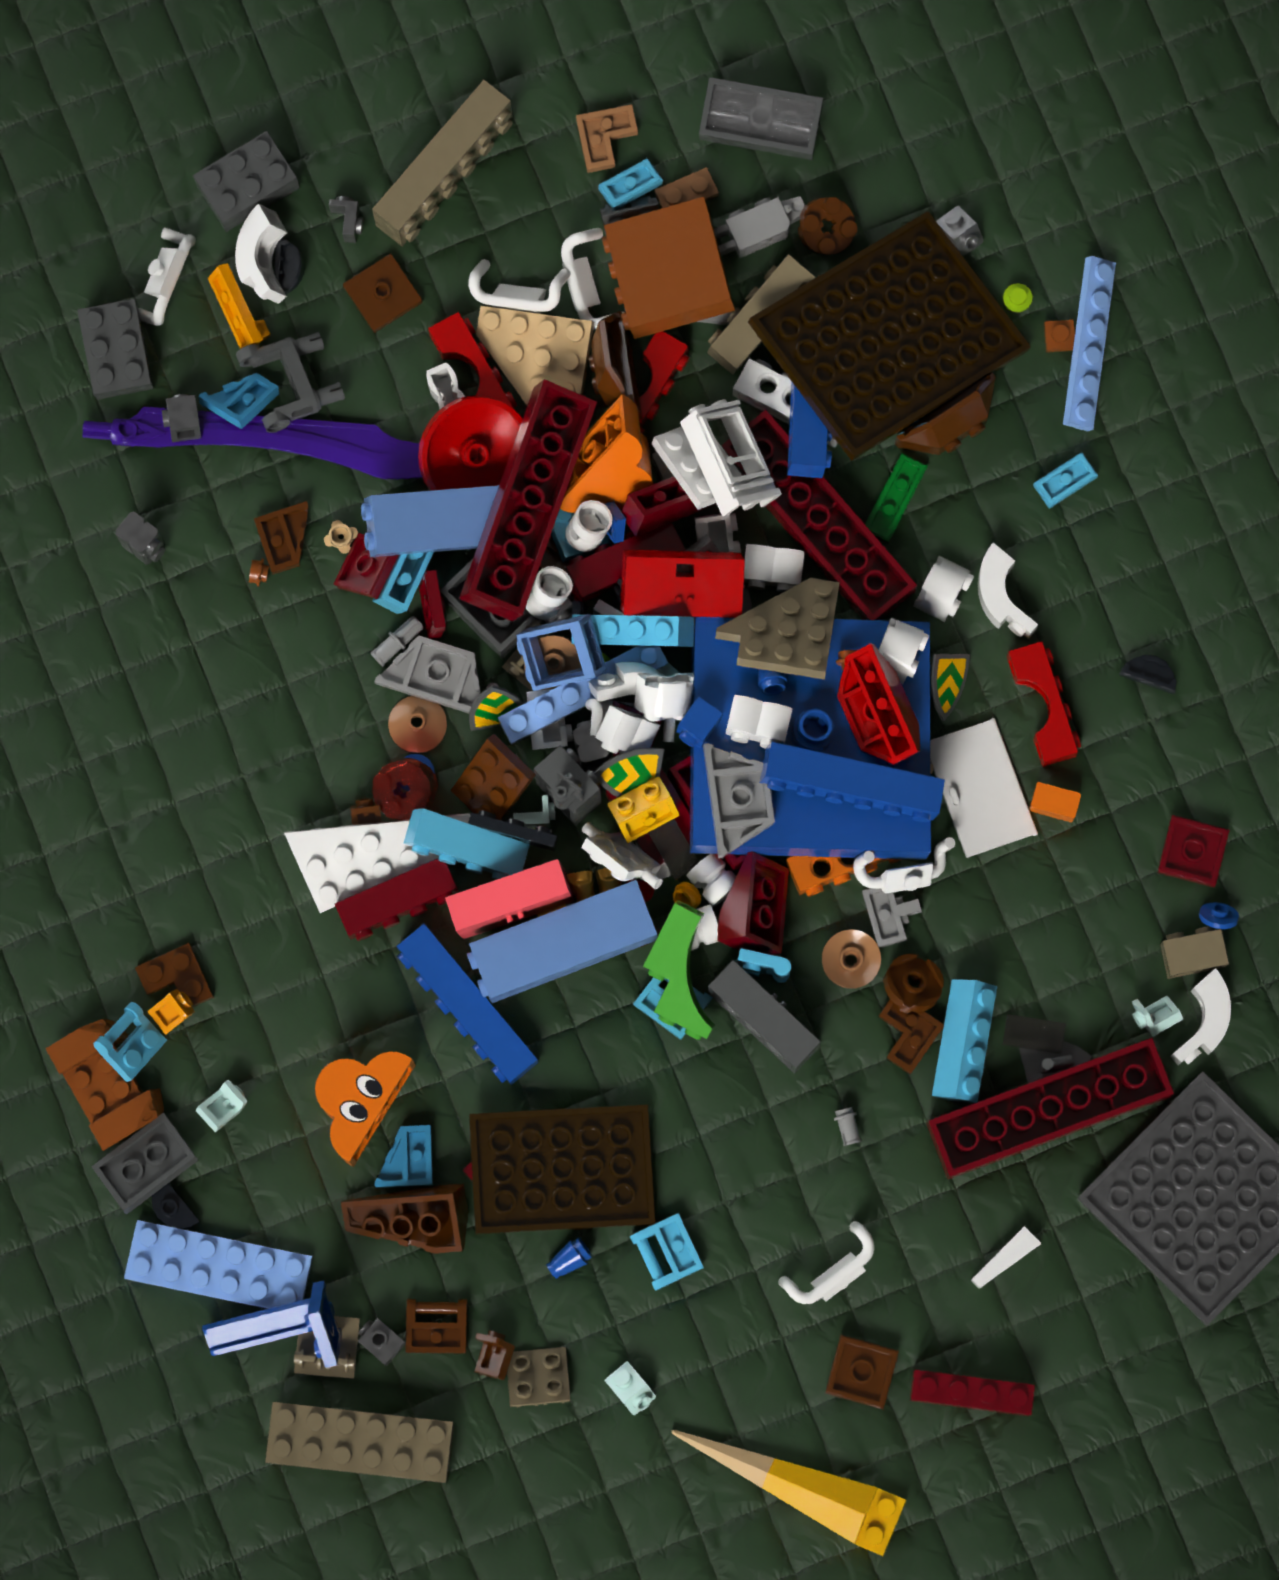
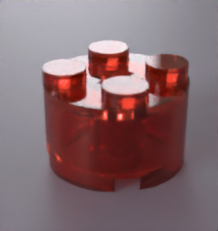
M401 758L385 765L374 777L373 798L376 805L380 804L381 811L385 816L391 819L406 820L411 818L413 809H429L437 793L438 784L434 772L428 765L413 758ZM408 785L410 787V790L407 792H402L400 789L401 786Z

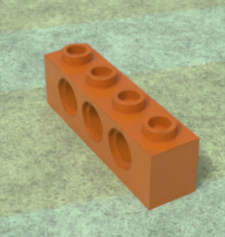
M792 856L786 860V865L799 895L806 893L807 897L824 891L822 886L834 882V885L837 886L851 880L850 875L854 874L853 864L847 865L843 863L841 857ZM874 858L871 863L865 865V869L868 874L877 870V864L888 860L889 864H892L902 859ZM818 862H824L829 866L830 872L827 875L819 876L814 872L813 866Z

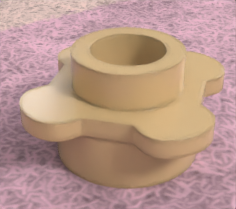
M335 520L331 524L329 535L324 537V543L326 546L336 547L340 553L346 554L350 551V545L353 539L356 538L358 531L355 527L349 528L342 521ZM342 534L344 538L339 539L338 536Z

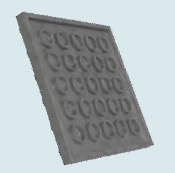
M1203 1071L1077 1198L1205 1326H1208L1279 1253V1145Z

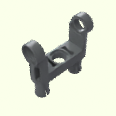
M318 331L296 340L288 337L261 347L258 344L247 345L236 352V357L241 367L252 366L255 368L280 359L297 401L274 408V412L267 414L262 419L265 429L269 433L283 430L293 420L318 413L322 406L339 400H345L343 389H340L341 384L339 382L317 390L311 388L300 361V356L324 349L322 338L319 339L320 333Z

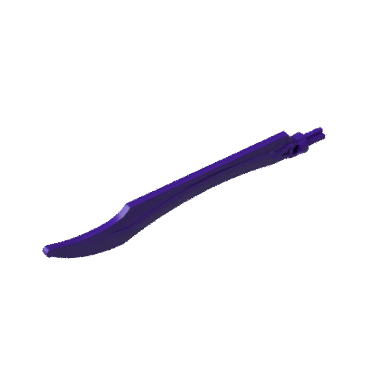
M142 407L138 414L130 419L114 418L112 423L84 421L82 428L83 438L111 440L112 445L155 448L186 445L257 447L330 461L379 479L400 480L422 477L418 461L420 443L393 438L384 433L377 425L296 419L291 421L290 425L283 430L269 433L266 431L262 421L265 416L256 415L246 426L240 429L214 412L197 411L201 439L172 442L170 427H164L162 410L167 408Z

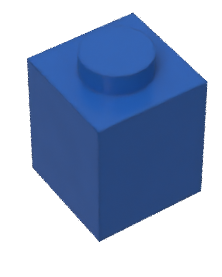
M698 696L678 724L676 732L680 734L679 738L691 747L696 745L702 748L720 723L723 712Z

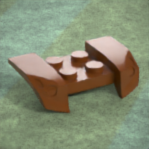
M100 1019L85 1025L45 1048L59 1074L64 1076L90 1122L89 1127L103 1151L144 1127L164 1112L160 1088L149 1089L143 1093L135 1077L131 1081L126 1082L95 1049L94 1042L99 1036H104L115 1024L113 1020ZM125 1031L113 1043L115 1051L118 1049L117 1044L124 1042L129 1036Z

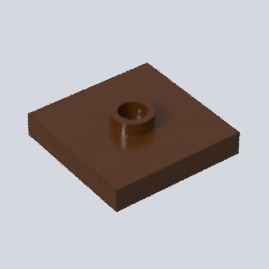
M392 254L387 255L342 284L374 333L423 303L421 297Z
M840 1335L825 1394L883 1410L899 1351Z

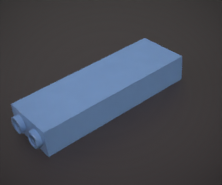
M499 485L371 495L364 498V503L361 505V515L363 521H366L367 533L364 535L365 548L369 550L370 557L477 549Z
M637 880L469 943L472 952L467 953L472 969H479L482 979L478 980L477 983L483 998L489 996L491 1002L494 1003L657 940L658 935Z

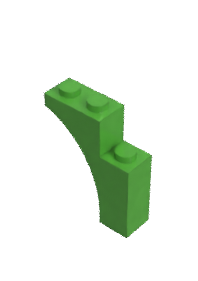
M678 900L675 902L643 967L649 969L648 974L660 981H664L665 978L669 980L654 1010L655 1013L659 1014L658 1019L670 1026H674L676 1023L686 1028L685 1033L695 1039L701 1040L702 1037L707 1039L715 1024L700 1006L693 989L690 974L692 943L705 913Z

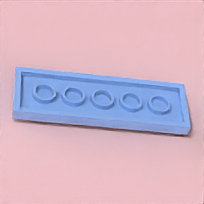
M137 1220L124 1279L269 1309L304 1300L313 1257Z

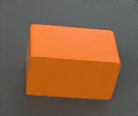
M1037 782L1029 810L1034 813L1073 822L1076 817L1081 793Z

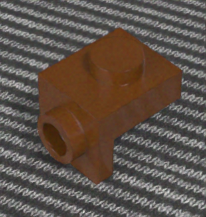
M373 798L355 800L356 805H350L352 825L382 822L380 803L373 802Z
M488 1331L487 1335L476 1333L475 1339L482 1342L483 1346L474 1372L483 1376L504 1380L515 1346L504 1341L506 1336L498 1332Z

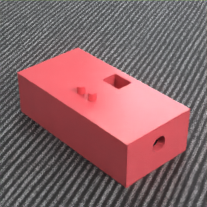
M558 859L445 897L455 930L463 939L575 902L565 869Z

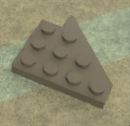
M809 578L717 627L715 639L740 643L737 666L825 679L839 582Z

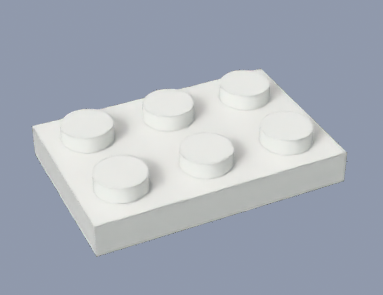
M682 426L655 436L651 443L695 507L699 510L716 503ZM717 441L718 446L723 454L724 459H726L729 456L726 454L724 449ZM734 464L728 466L733 478L742 476Z

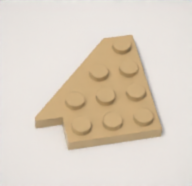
M480 306L476 335L526 405H528L533 388L543 379L583 395L594 329L593 321Z

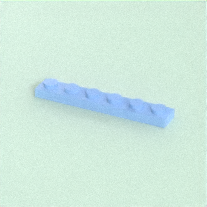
M1095 256L1085 258L1063 425L1084 431L1094 429L1116 267L1115 262Z
M637 646L605 662L607 670L602 674H617L615 663L638 662L659 670L668 665V661L660 646ZM597 677L560 685L499 716L498 720L510 744L512 745L584 708L588 699H595L590 692L589 681L597 679Z

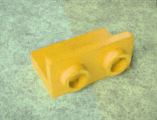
M655 777L608 803V807L627 843L680 816L671 795L660 777Z

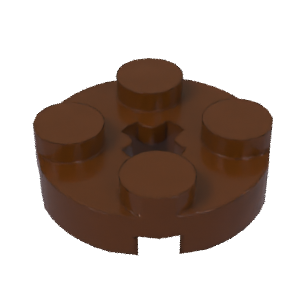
M838 198L814 199L801 211L798 234L803 245L811 252L821 255L838 254L850 245L857 233V225L851 209ZM823 219L832 222L831 232H822L821 228L824 226Z
M905 954L897 957L883 977L887 995L903 1013H910L912 1011L922 1012L932 1008L941 996L942 988L944 987V978L937 965L929 959L924 961L917 958L918 955ZM909 978L920 982L917 988L909 985Z

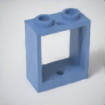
M590 614L529 627L516 635L517 649L523 656L526 666V679L531 683L533 691L595 678L607 670ZM570 629L582 668L548 675L537 636Z

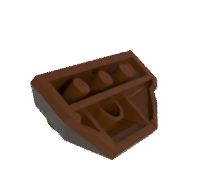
M618 311L599 321L591 341L593 354L589 355V362L592 371L596 375L595 378H592V385L595 394H601L605 404L609 407L622 394L629 397L638 408L640 420L643 418L630 330L625 331L621 318L622 312Z
M993 372L910 428L898 434L895 440L897 447L940 455L944 451L949 454L960 447L962 444L961 440L968 435L973 438L984 431L996 378Z

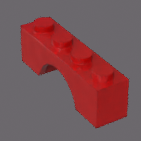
M457 312L428 328L429 336L443 360L463 361L477 372L480 384L476 395L498 399L513 409L517 407L512 394L509 391L504 393L500 386L503 379L497 368H490L486 359L489 358V355L482 342L478 344L475 342L472 336L475 330L468 318L462 319L460 313Z
M663 331L654 334L643 352V360L652 374V381L648 390L639 397L643 418L639 420L640 432L643 435L645 429L642 427L647 419L652 421L660 408V405L657 404L662 395L668 396L675 384V381L672 380L677 371L682 372L690 359L687 356L688 345Z
M1041 641L1008 651L1007 660L1015 684L1033 688L1043 697L1047 705V723L1035 734L1033 739L1042 767L1076 757L1078 753L1077 748H1080L1081 744L1076 730L1071 731L1068 722L1072 720L1069 706L1067 703L1062 704L1059 693L1063 692L1059 676H1053L1050 665H1054L1050 649H1045Z

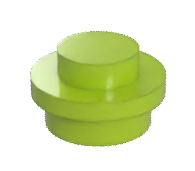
M1012 284L1004 292V304L1010 311L1023 312L1032 303V292L1024 284Z

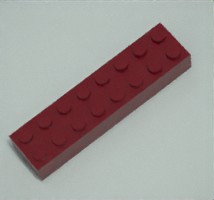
M543 379L533 388L460 594V600L510 621H514L523 615L595 410L596 401L546 379Z
M764 410L748 423L768 467L770 476L773 478V483L782 493L765 507L801 549L805 551L829 581L839 582L838 592L862 620L884 619L915 593L917 584L824 476L822 478L787 475L789 436L767 410ZM730 439L721 445L728 456L738 457ZM741 462L734 463L741 475H746Z
M1153 1038L934 1118L927 1122V1127L946 1177L949 1180L1167 1099L1174 1092Z

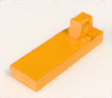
M228 263L218 265L208 277V280L240 349L251 344L259 345L261 341L266 340L270 336L265 321L253 319Z

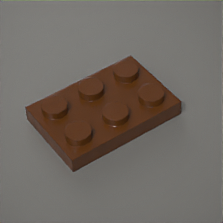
M493 734L485 741L450 791L473 813L478 814L479 810L495 814V819L503 821L536 774Z

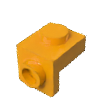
M175 989L147 1012L166 1035L195 1011L191 1007L193 1003L188 995Z

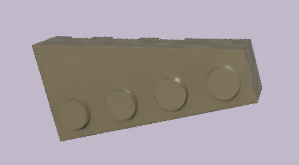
M789 254L778 267L773 265L763 277L766 281L760 288L755 286L745 298L747 304L742 310L737 307L726 320L730 324L725 330L718 329L708 340L711 346L707 353L732 375L735 374L762 342L748 323L750 317L815 278Z

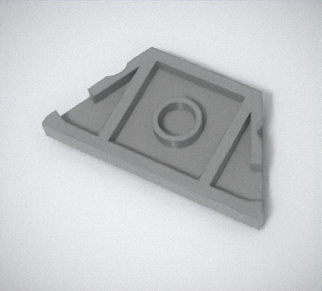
M420 635L375 679L376 685L468 714L473 702L481 694L474 652Z
M706 743L703 745L717 853L718 858H723L774 825L775 819L771 791L767 787L768 784L760 783L763 762L754 759L749 760L731 751L729 753Z

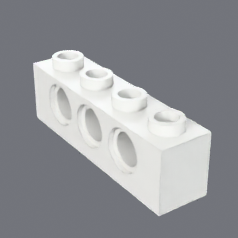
M749 359L733 387V396L761 411L767 410L771 416L789 424L790 405L787 404L786 399L791 395L790 378L785 372L781 375L771 370L772 366L763 360L757 359L755 362ZM770 382L775 385L776 389L772 393H765L760 389V386L763 383ZM832 436L831 442L827 441V444L836 448L838 442Z

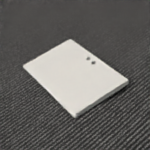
M995 718L930 740V762L933 765L936 778L945 779L943 797L966 858L1038 835Z

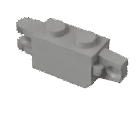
M801 196L780 201L779 197L773 200L765 198L757 202L752 209L747 211L740 209L731 213L728 216L729 219H726V224L714 229L716 239L729 235L731 241L719 245L721 256L736 250L740 259L786 239L790 231V225L801 219L799 217L802 209L805 207Z

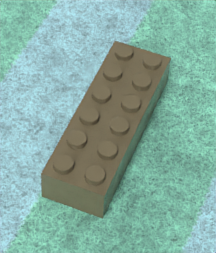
M483 80L372 208L376 226L402 247L407 241L412 242L418 236L421 230L419 227L426 219L430 221L436 215L440 202L444 198L449 199L455 193L458 187L456 184L462 177L467 178L473 172L477 159L481 155L486 156L492 150L495 144L493 141L499 134L504 135L513 124L511 100L487 81Z
M273 1402L265 1463L448 1483L455 1423Z

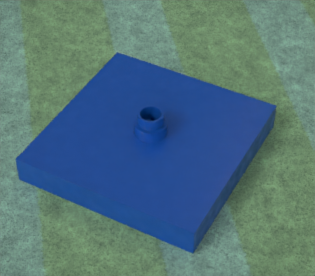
M694 617L691 673H694L695 679L692 705L699 696L723 712L720 723L705 744H712L713 747L729 753L731 751L749 760L764 761L765 748H762L759 742L748 740V743H738L731 740V736L726 734L734 695H740L793 708L785 745L930 776V622L901 621L923 630L925 634L929 635L924 650H918L914 659L919 661L913 678L907 676L902 684L919 723L920 752L896 764H891L886 760L860 750L837 697L843 671L841 666L835 663L838 660L839 651L859 650L870 643H873L879 650L889 621L834 619L825 679L784 673L787 678L785 690L777 695H765L762 693V689L758 687L759 669L736 665L740 643L715 639L717 627L734 618ZM694 745V747H691L690 853L718 854L703 746L699 748ZM770 789L775 819L774 825L729 854L747 855L748 852L753 851L759 855L856 858L866 851H871L874 853L875 858L926 860L931 852V820L929 822H918L913 820L910 815L890 816L884 814L882 809L872 807L871 810H863L854 807V803L843 801L841 804L828 802L825 800L826 797L818 795L803 797L797 795L795 790L775 791Z

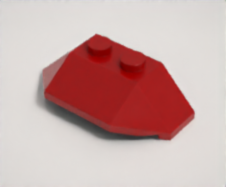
M873 643L847 655L837 697L860 750L886 760L891 764H896L920 752L919 723L895 669Z

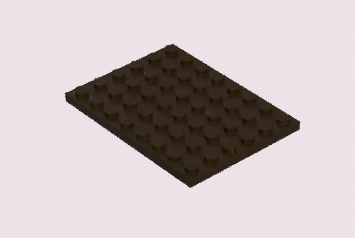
M929 211L753 315L748 321L749 325L851 461L967 390L992 372H996L1025 354L1031 348Z

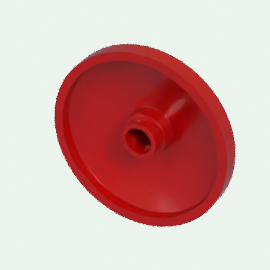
M480 395L462 397L442 407L427 424L419 444V468L429 490L498 486L523 419L519 413L498 399Z

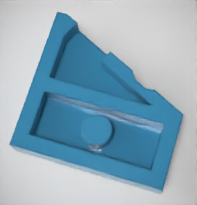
M255 373L244 377L241 381L223 385V391L208 396L206 392L201 393L198 396L199 404L242 429L279 395V387Z
M431 1125L400 1127L381 1172L375 1181V1188L433 1186Z

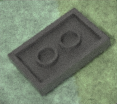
M162 1113L91 1167L127 1215L196 1163L198 1158L168 1117Z

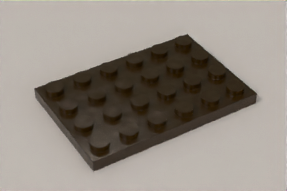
M648 1105L469 1114L475 1234L655 1224Z

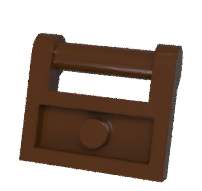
M407 1299L406 1353L466 1354L467 1299H458V1302H416V1299ZM416 1314H457V1323L416 1322Z

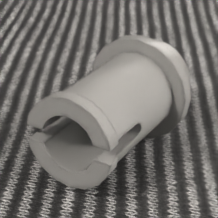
M852 1107L835 1111L836 1117L834 1121H838L843 1146L861 1142L862 1139L860 1138L854 1116L857 1115V1112H853Z

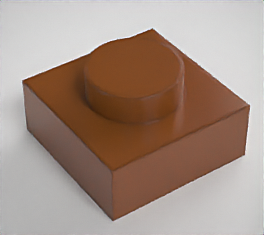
M1074 320L1045 321L1046 352L1073 351L1075 339Z

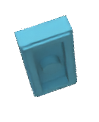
M647 158L599 184L598 189L611 209L615 211L663 185V180Z
M1081 452L1034 482L1033 486L1050 509L1095 480L1098 474Z

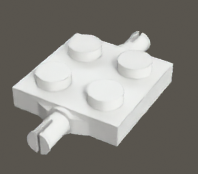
M587 822L583 826L582 832L589 837L585 839L581 848L590 854V858L593 861L603 864L608 868L614 878L620 881L641 879L652 886L653 889H658L661 886L663 879L657 876L661 865L634 843H627L620 832L605 833L600 831L591 822Z

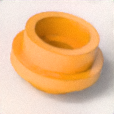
M681 882L675 887L673 901L675 903L680 900L693 908H697L701 903V895L699 890L691 883Z

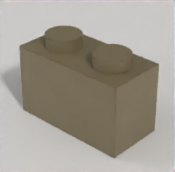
M1208 926L1196 929V934L1184 936V932L1166 935L1167 940L1162 941L1160 947L1167 979L1211 971L1215 968H1226L1229 962L1222 930L1213 931V928Z

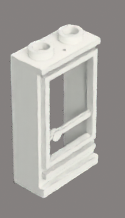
M722 399L708 407L705 404L697 405L688 411L689 415L680 422L722 517L729 515L739 506H742L744 511L758 503L761 507H765L782 494L780 489L775 487L773 478L770 476L768 467L744 414L738 406L741 404L740 400L727 402L726 399ZM722 420L738 457L733 458L729 456L724 459L708 421ZM741 462L746 475L733 478L728 466Z

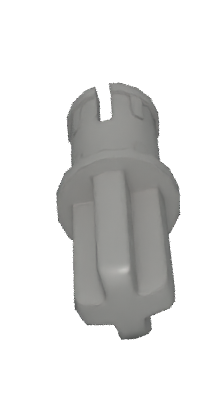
M410 617L394 633L389 632V637L371 651L370 654L383 667L401 649L403 651L406 649L404 646L423 630V625L416 617Z

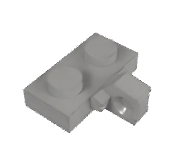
M881 888L862 890L878 947L882 948L906 941L907 938L903 925L909 923L908 916L922 912L919 899L904 903L902 897L895 898L893 892L885 894Z

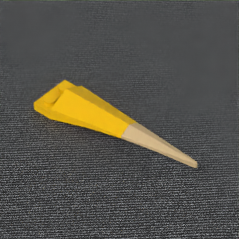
M677 1430L671 1431L676 1437L855 1545L884 1556L907 1500L878 1487Z

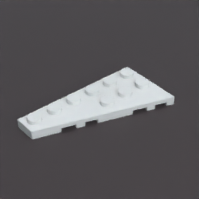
M470 813L446 816L468 823ZM410 819L284 832L320 913L335 907L334 904L435 860L439 858V855L430 852L429 856L417 854L411 851L412 846L403 844Z

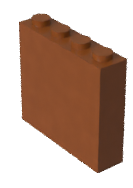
M705 197L604 225L606 236L602 237L603 246L606 254L611 253L613 260L608 262L612 279L617 278L619 287L614 288L619 305L624 304L626 312L621 314L625 331L631 330L634 339L735 311Z

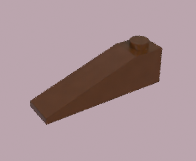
M464 1184L424 1187L343 1200L341 1202L345 1231L375 1239L384 1238L396 1241L399 1245L407 1247L409 1245L420 1247L430 1253L461 1252L464 1250L469 1213Z

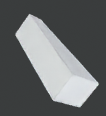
M1024 1226L971 1281L980 1289L1042 1243Z

